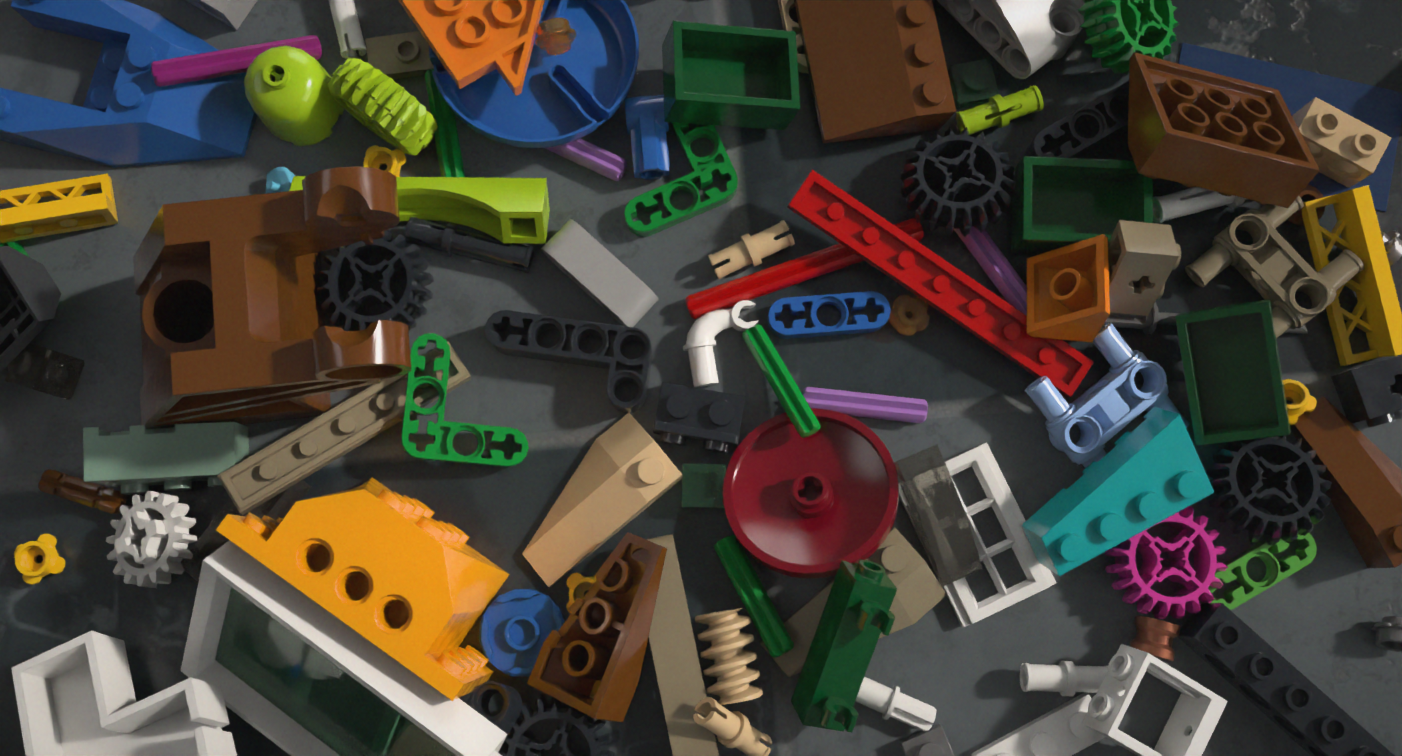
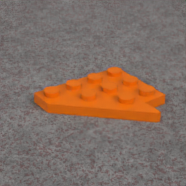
M398 0L459 89L497 69L514 95L521 94L545 0Z

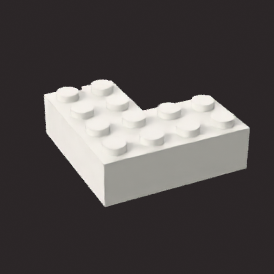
M89 631L11 668L26 756H237L232 733L222 730V727L230 723L221 686L190 677L136 702L124 640Z

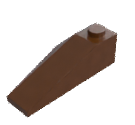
M1324 396L1316 399L1317 404L1314 411L1301 414L1297 422L1290 425V429L1296 439L1302 438L1301 448L1303 452L1316 450V456L1312 459L1314 465H1327L1326 471L1319 478L1332 482L1326 494L1331 498V503L1367 568H1395L1402 564V470Z
M627 532L597 571L596 582L583 599L577 598L571 605L569 610L572 613L558 631L552 630L543 642L527 684L594 719L623 722L640 680L667 548Z

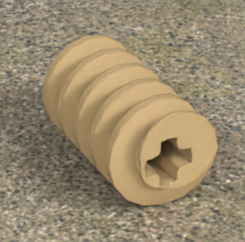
M742 608L695 617L696 623L709 625V629L698 634V640L711 642L712 644L711 647L701 652V658L714 660L715 664L703 670L704 676L717 678L718 682L706 688L708 694L720 696L718 701L720 705L749 701L763 695L762 687L749 685L750 682L760 677V672L758 669L746 667L747 664L757 659L756 652L743 649L744 646L754 641L753 634L740 632L741 628L751 623L749 616L737 614V611Z

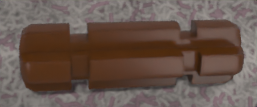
M51 469L43 472L38 484V488L42 492L57 495L60 498L88 507H95L110 514H120V506L125 505L127 501V495L121 494V491L106 488V486L84 482V479L72 477Z

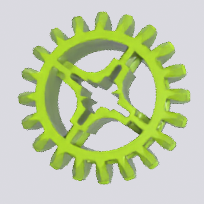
M348 58L343 65L338 66L327 85L330 95L334 97V100L343 109L349 112L364 127L394 148L401 150L404 154L418 155L423 148L427 147L438 126L433 115L416 100V97L408 93L404 87L397 84L391 77H388L379 69L374 68L368 62H364L361 59Z

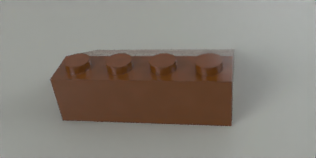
M794 0L823 143L939 130L955 114L956 107L932 0Z
M1135 52L1129 59L1128 147L1138 173L1151 179L1161 178L1178 182L1190 188L1200 187L1216 191L1224 196L1234 195L1254 200L1262 205L1272 204L1289 208L1320 171L1278 89Z

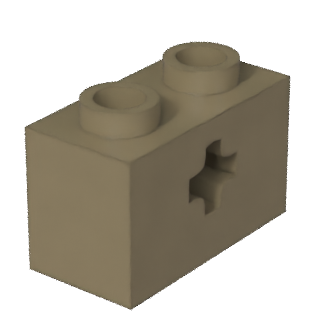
M1118 221L1108 243L1110 313L1148 316L1156 299L1162 297L1165 282L1171 271L1178 267L1181 258V248L1179 244L1175 243L1171 225Z

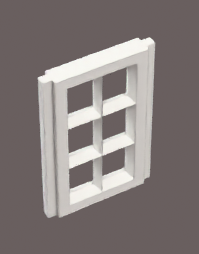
M987 442L898 484L899 498L962 627L978 622L1056 584L1051 571L1040 564L1021 526L1026 520ZM972 466L987 498L966 507L951 476ZM944 480L958 512L937 521L922 489ZM992 506L1007 539L986 549L971 516ZM963 520L978 553L957 562L942 529ZM1012 547L1027 580L1006 589L991 557ZM983 561L998 593L977 603L962 570Z

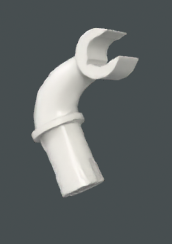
M742 300L732 308L707 312L694 322L688 332L686 345L683 346V350L688 351L695 388L719 383L713 346H716L715 336L722 330L730 327L738 331L752 328L759 320L745 322L738 318V316L740 315V310L751 309L756 305L749 300Z

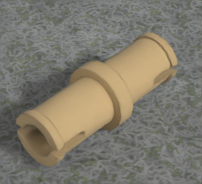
M782 220L780 223L752 236L749 233L740 236L742 241L714 254H709L708 258L712 266L726 259L729 260V263L714 269L718 279L720 280L724 276L750 264H753L754 267L762 264L761 259L788 246L795 245L792 234L774 240L775 236L789 230L786 222Z
M712 697L703 698L696 705L695 711L701 713L706 718L699 714H693L694 721L716 734L721 744L727 748L736 747L748 756L769 755L771 748L762 744L760 740L767 745H772L771 737L750 725L745 715L739 711H729Z

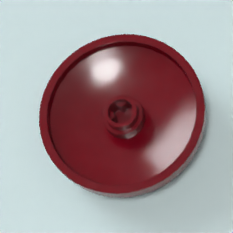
M819 408L811 409L821 428L806 438H802L798 434L786 412L756 427L735 450L728 464L723 484V501L726 516L735 537L744 550L770 570L796 578L816 579L834 576L840 568L841 560L849 563H859L860 560L868 559L888 536L894 524L899 503L897 471L894 461L881 439L869 427L857 419L837 411Z

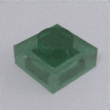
M990 58L950 65L948 75L956 109L985 104L989 102L990 97L999 94Z
M683 463L682 508L725 509L723 484L726 464Z

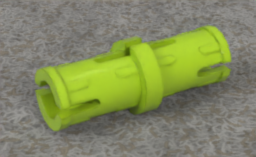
M1036 85L1004 97L1000 94L989 98V102L956 112L958 129L962 133L967 127L969 134H973L996 125L999 128L1008 126L1010 120L1043 110V98Z

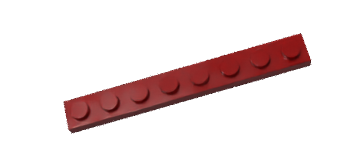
M814 170L810 172L787 206L788 209L1036 378L1047 376L1064 397H1071L1093 365L1094 361L1063 340L1031 337L1028 335L1027 316Z

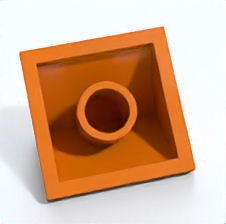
M1104 234L1027 258V334L1031 337L1092 343L1110 316L1108 237Z

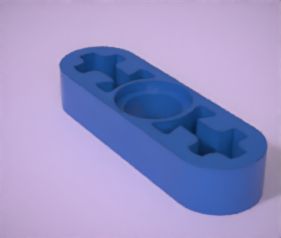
M874 291L787 297L773 303L769 310L767 322L771 332L783 339L869 333L878 331L885 325L890 317L891 308L886 297ZM866 302H872L873 308L880 309L881 313L875 317L874 322H869L867 315H854L852 318L853 325H847L849 311L846 303H852L851 311H861L866 306ZM825 304L834 305L840 312V321L834 326L821 324L817 318V309ZM804 306H811L809 322L812 328L804 327L806 319L794 320L789 329L784 328L782 321H776L775 317L781 315L784 308H788L790 314L795 316L804 315Z

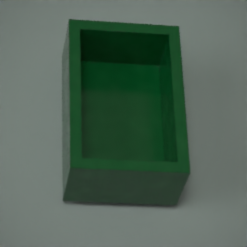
M672 21L662 44L664 122L786 130L800 110L795 31Z
M1024 156L1014 169L1013 181H1015V190L1012 196L1011 252L1046 253L1102 234L1108 237L1109 243L1119 220L1153 223L1152 179L1138 173L1134 161Z
M1270 299L1177 314L1175 318L1195 444L1205 445L1290 435V421Z

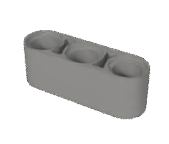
M569 219L541 248L542 252L563 273L622 326L634 327L659 300L643 281L572 219Z

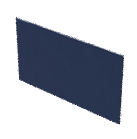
M1182 43L1178 64L1278 89L1292 116L1317 97L1391 137L1374 173L1350 188L1320 172L1308 184L1317 188L1323 197L1369 185L1375 210L1386 212L1402 121V92Z

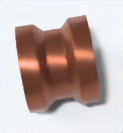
M1136 615L1134 625L1137 628L1136 638L1130 641L1129 646L1147 652L1156 658L1174 661L1175 651L1172 648L1173 638L1179 635L1181 626Z

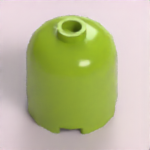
M287 45L271 47L260 53L248 66L244 79L246 98L268 130L281 140L292 142L296 146L317 144L332 134L331 128L337 122L339 114H343L344 111L342 106L330 95L327 84L332 77L315 58L302 49Z

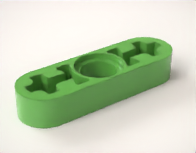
M1310 533L1305 536L1298 534L1296 540L1299 542L1300 547L1295 550L1297 556H1283L1277 560L1273 553L1284 551L1290 546L1289 543H1285L1280 538V541L1275 545H1268L1264 539L1224 563L1228 567L1226 571H1216L1215 577L1220 579L1222 583H1230L1236 579L1241 585H1234L1225 590L1223 594L1226 600L1214 598L1211 603H1223L1232 610L1309 565L1314 560L1317 552L1314 538ZM1253 557L1260 558L1265 563L1267 569L1264 579L1259 582L1251 580L1246 572L1247 562ZM1211 586L1208 587L1211 593L1217 589Z

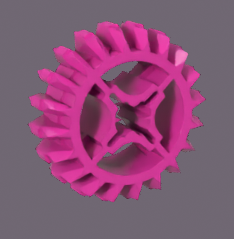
M1191 506L1157 523L1165 524L1178 530L1180 533L1176 537H1170L1164 542L1158 536L1152 537L1146 532L1148 530L1146 529L1118 544L1117 547L1104 552L1107 556L1115 557L1116 563L1107 565L1105 568L1106 572L1118 573L1120 577L1114 580L1111 586L1114 590L1127 588L1122 601L1126 604L1138 601L1137 611L1141 614H1148L1152 610L1155 618L1165 619L1169 613L1172 618L1180 619L1184 617L1185 609L1189 613H1198L1201 611L1199 601L1211 603L1214 600L1208 587L1221 588L1224 585L1220 579L1215 577V572L1226 571L1228 567L1224 563H1217L1216 555H1222L1227 549L1224 546H1214L1212 543L1219 536L1220 532L1216 529L1205 531L1204 528L1209 518L1202 515L1193 519L1194 508ZM1136 549L1141 553L1143 559L1142 567L1139 571L1135 561ZM1191 549L1194 555V569L1190 566L1188 561V555ZM1161 552H1168L1170 558L1166 560L1170 561L1169 567H1162L1160 561L1164 559L1160 558ZM1166 577L1172 582H1179L1183 586L1180 591L1169 596L1161 595L1150 587L1155 582H1162Z

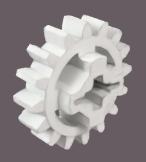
M147 491L145 496L136 494L132 496L133 506H120V512L123 517L121 520L111 521L110 524L116 529V533L107 537L106 542L114 544V550L107 555V559L118 561L113 573L115 575H124V583L156 588L158 583L167 585L171 583V573L182 574L184 572L180 562L183 558L192 559L193 554L187 550L188 543L197 541V536L189 534V528L195 525L196 519L185 517L190 507L188 504L178 503V496Z

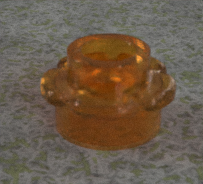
M552 18L537 26L538 37L535 43L549 55H560L571 49V44L574 42L577 34L574 29L570 28L567 19Z
M901 295L894 300V306L891 307L888 320L900 334L911 336L916 331H923L928 326L930 317L927 315L928 305L919 297L911 298L910 295ZM911 311L913 317L907 318L905 313Z

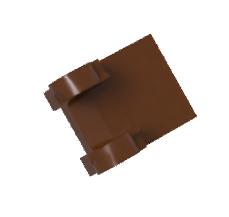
M358 166L336 167L307 175L302 180L303 190L163 204L133 257L135 294L140 297L144 385L140 389L141 425H145V429L175 427V424L236 422L245 425L318 417L331 410L330 392L378 384L380 379L392 378L412 371L408 325L396 321L377 320L370 324L367 329L360 331H345L340 327L325 326V312L321 308L324 298L317 293V288L323 285L322 279L318 277V271L322 270L320 251L350 245L359 241H363L366 245H371L373 240L384 238L385 230L394 228L400 223L395 175L377 168Z

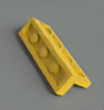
M109 174L0 191V204L10 203L15 206L0 209V243L119 224L112 180ZM102 189V193L81 196L85 190ZM54 196L59 199L37 203L41 197Z
M1369 185L1303 202L1304 207L1301 214L1316 272L1329 263L1328 254L1334 245L1343 251L1347 249L1355 253L1363 262L1365 268L1336 291L1335 300L1326 307L1340 366L1378 357L1401 355L1402 312ZM1333 204L1337 222L1331 232L1319 225L1315 208ZM1344 286L1356 293L1358 303L1352 313L1340 307L1338 296ZM1355 326L1366 332L1370 350L1352 354L1349 336Z

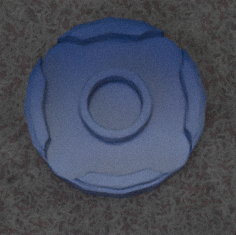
M514 589L499 595L487 608L480 621L479 642L484 656L497 669L510 676L529 677L543 642L552 630L558 631L565 622V618L561 608L552 598L537 590Z

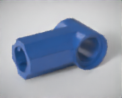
M664 94L626 97L627 133L631 135L634 178L654 180L670 175L669 150L666 139L669 125L668 122H664Z

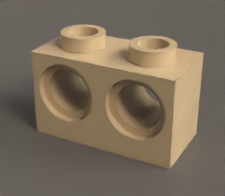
M1317 97L1292 116L1320 169L1319 172L1348 188L1374 173L1391 140V137Z

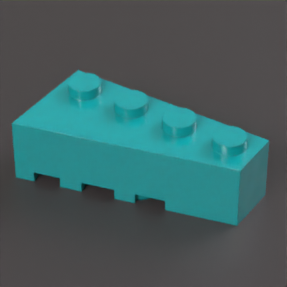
M1158 407L1151 409L1143 417L1145 421L1132 432L1127 431L1114 442L1116 446L1100 461H1093L1082 471L1083 476L1068 489L1063 488L1021 525L1040 564L1061 576L1214 493L1180 414Z

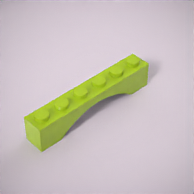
M294 176L289 191L303 190L302 180L306 176ZM396 177L400 221H409L412 216L423 220L447 221L475 228L493 236L502 243L546 244L550 212L547 178Z

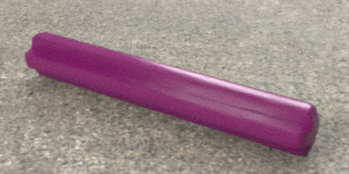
M309 35L153 61L151 63V73L155 84L162 87L247 72L248 66L260 53L271 47L287 45L299 48L316 60L321 58L322 48L318 37Z

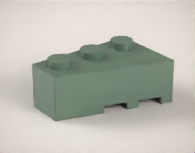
M236 422L175 424V427L145 429V425L129 426V431L107 432L99 430V427L83 428L84 482L119 487L123 495L146 494L149 491V486L164 485V491L191 490L192 482L208 481V487H224L217 476L249 457L248 427Z

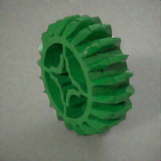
M1083 0L1084 5L1078 9L1079 13L1084 16V23L1079 27L1086 30L1087 38L1084 43L1092 45V58H1101L1102 68H1111L1114 74H1129V59L1134 52L1163 60L1165 56L1171 54L1170 44L1177 41L1176 35L1173 32V29L1179 25L1174 19L1173 13L1177 7L1172 5L1171 0Z

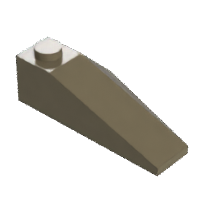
M895 527L891 528L881 546L866 559L881 565L897 588L889 610L895 616L889 634L915 624L947 595L925 560ZM835 577L783 622L794 643V648L786 654L773 659L788 677L802 671ZM881 632L879 639L887 635H883V633ZM762 641L760 644L762 645V647H763V648L768 652V654L770 655L768 649L766 648L764 642Z

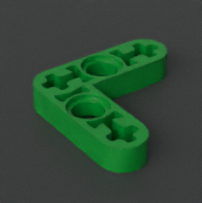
M669 122L692 173L636 196L628 202L624 215L626 225L633 234L641 237L654 235L726 204L733 199L738 186L737 174L714 125L701 126L702 124H695L696 128L689 131L688 123ZM698 138H707L713 143L714 150L707 157H698L693 154L690 148L693 141ZM718 175L721 180H729L726 183L725 192L720 193L717 187L705 191L706 201H700L699 190L694 183L700 182L701 190L712 185L713 176ZM685 190L689 192L693 197L692 205L685 210H677L672 207L669 200L675 191ZM663 199L664 210L669 217L662 218V211L660 210L650 216L651 223L648 225H643L641 220L633 221L637 217L636 210L643 207L646 212L658 209V202L656 200Z
M427 333L419 336L414 341L410 352L412 371L408 373L401 433V443L404 451L409 456L422 460L511 467L522 462L527 456L529 448L525 435L518 429L444 421L451 355L450 346L438 334ZM429 342L435 343V350L442 352L443 355L442 358L435 359L432 374L441 372V380L431 376L414 377L415 370L420 372L425 370V357L418 355V349H425ZM422 384L431 385L438 392V401L431 408H421L413 400L414 390ZM410 412L420 416L437 415V423L428 420L426 434L433 437L434 442L433 444H427L424 451L421 452L416 450V443L409 442V435L416 434L419 427V419L410 421ZM468 431L476 437L477 448L473 454L463 456L454 450L452 441L457 433ZM483 432L492 433L489 442L501 443L505 441L507 435L512 436L513 444L519 445V452L512 453L510 460L504 459L503 451L490 449L488 450L490 459L482 458L481 455L485 448Z

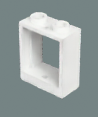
M1121 644L1117 653L1109 662L1108 671L1097 694L1093 696L1089 703L1088 712L1082 724L1137 756H1202L1228 701L1153 655ZM1145 672L1150 673L1181 692L1154 750L1118 729Z

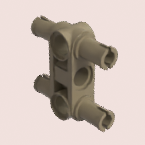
M1300 196L1295 199L1289 208L1268 204L1263 205L1260 209L1247 210L1242 215L1236 217L1230 225L1214 237L1213 246L1192 264L1185 267V271L1190 279L1203 288L1229 265L1234 266L1265 300L1270 299L1276 339L1289 328H1301L1335 300L1336 291L1357 273L1365 269L1360 258L1352 251L1345 249L1337 258L1316 272L1276 231L1279 225L1304 207ZM1235 230L1247 231L1253 239V245L1240 243L1235 237ZM1296 292H1303L1310 297L1312 302L1311 309L1302 308L1297 304L1295 300Z

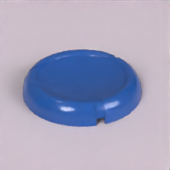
M545 0L521 94L514 95L497 69L459 89L430 46L429 58L434 66L432 74L439 92L454 114L467 126L499 143L522 148H547L567 144L592 133L598 126L608 121L616 113L628 96L636 75L639 59V39L634 18L624 0Z

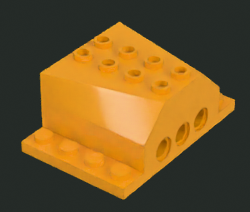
M371 477L364 484L350 490L296 501L284 519L278 517L275 521L266 515L259 518L252 513H248L246 517L227 514L217 527L216 531L450 700L453 701L474 691L478 685L487 682L494 671L486 666L489 659L481 652L469 645L465 649L459 646L510 574L467 545L466 542L469 536L449 522L446 524L441 520L438 522L431 518L435 512L416 498L411 499L406 495L401 496Z

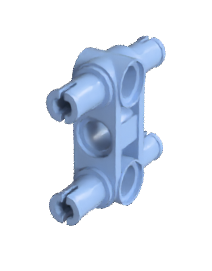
M1111 322L1103 325L1093 341L1094 345L1111 365L1109 368L1110 372L1075 401L1068 404L1047 376L1038 378L1025 389V392L1047 418L1045 424L1047 425L1046 429L1049 432V439L1052 445L1057 450L1065 452L1073 463L1077 465L1082 464L1085 468L1093 461H1100L1107 454L1103 449L1105 443L1145 410L1148 413L1154 407L1178 413L1181 415L1185 427L1189 426V422L1167 396L1169 390L1166 384L1167 378L1164 369L1158 363L1149 361L1143 352L1133 351ZM1137 371L1141 372L1144 379L1143 387L1140 391L1134 384V377ZM1076 423L1080 429L1081 436L1079 441L1073 444L1070 440L1069 432L1073 424Z

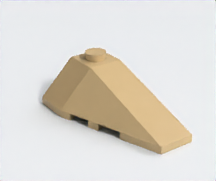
M630 413L626 414L594 441L522 553L523 556L550 588L682 480L681 472Z

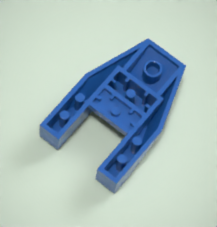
M12 0L11 7L34 27L102 42L103 46L83 107L0 88V141L114 168L240 158L245 156L257 117L245 95L244 79L246 72L162 87L155 84L151 73V63L153 61L219 51L218 49L160 13L125 0Z

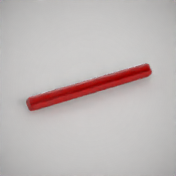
M915 218L894 224L918 242L924 236L921 223H917ZM839 243L691 294L686 297L685 302L690 316L696 319L707 312L734 306L742 300H751L864 260Z

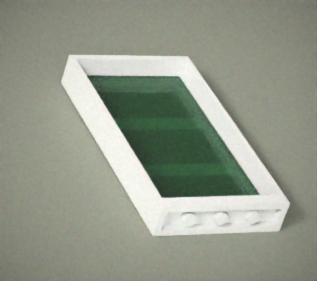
M230 540L203 560L181 672L189 678L192 677L221 686L225 705L289 755L502 756L498 752L507 736L504 731L459 698L453 701Z

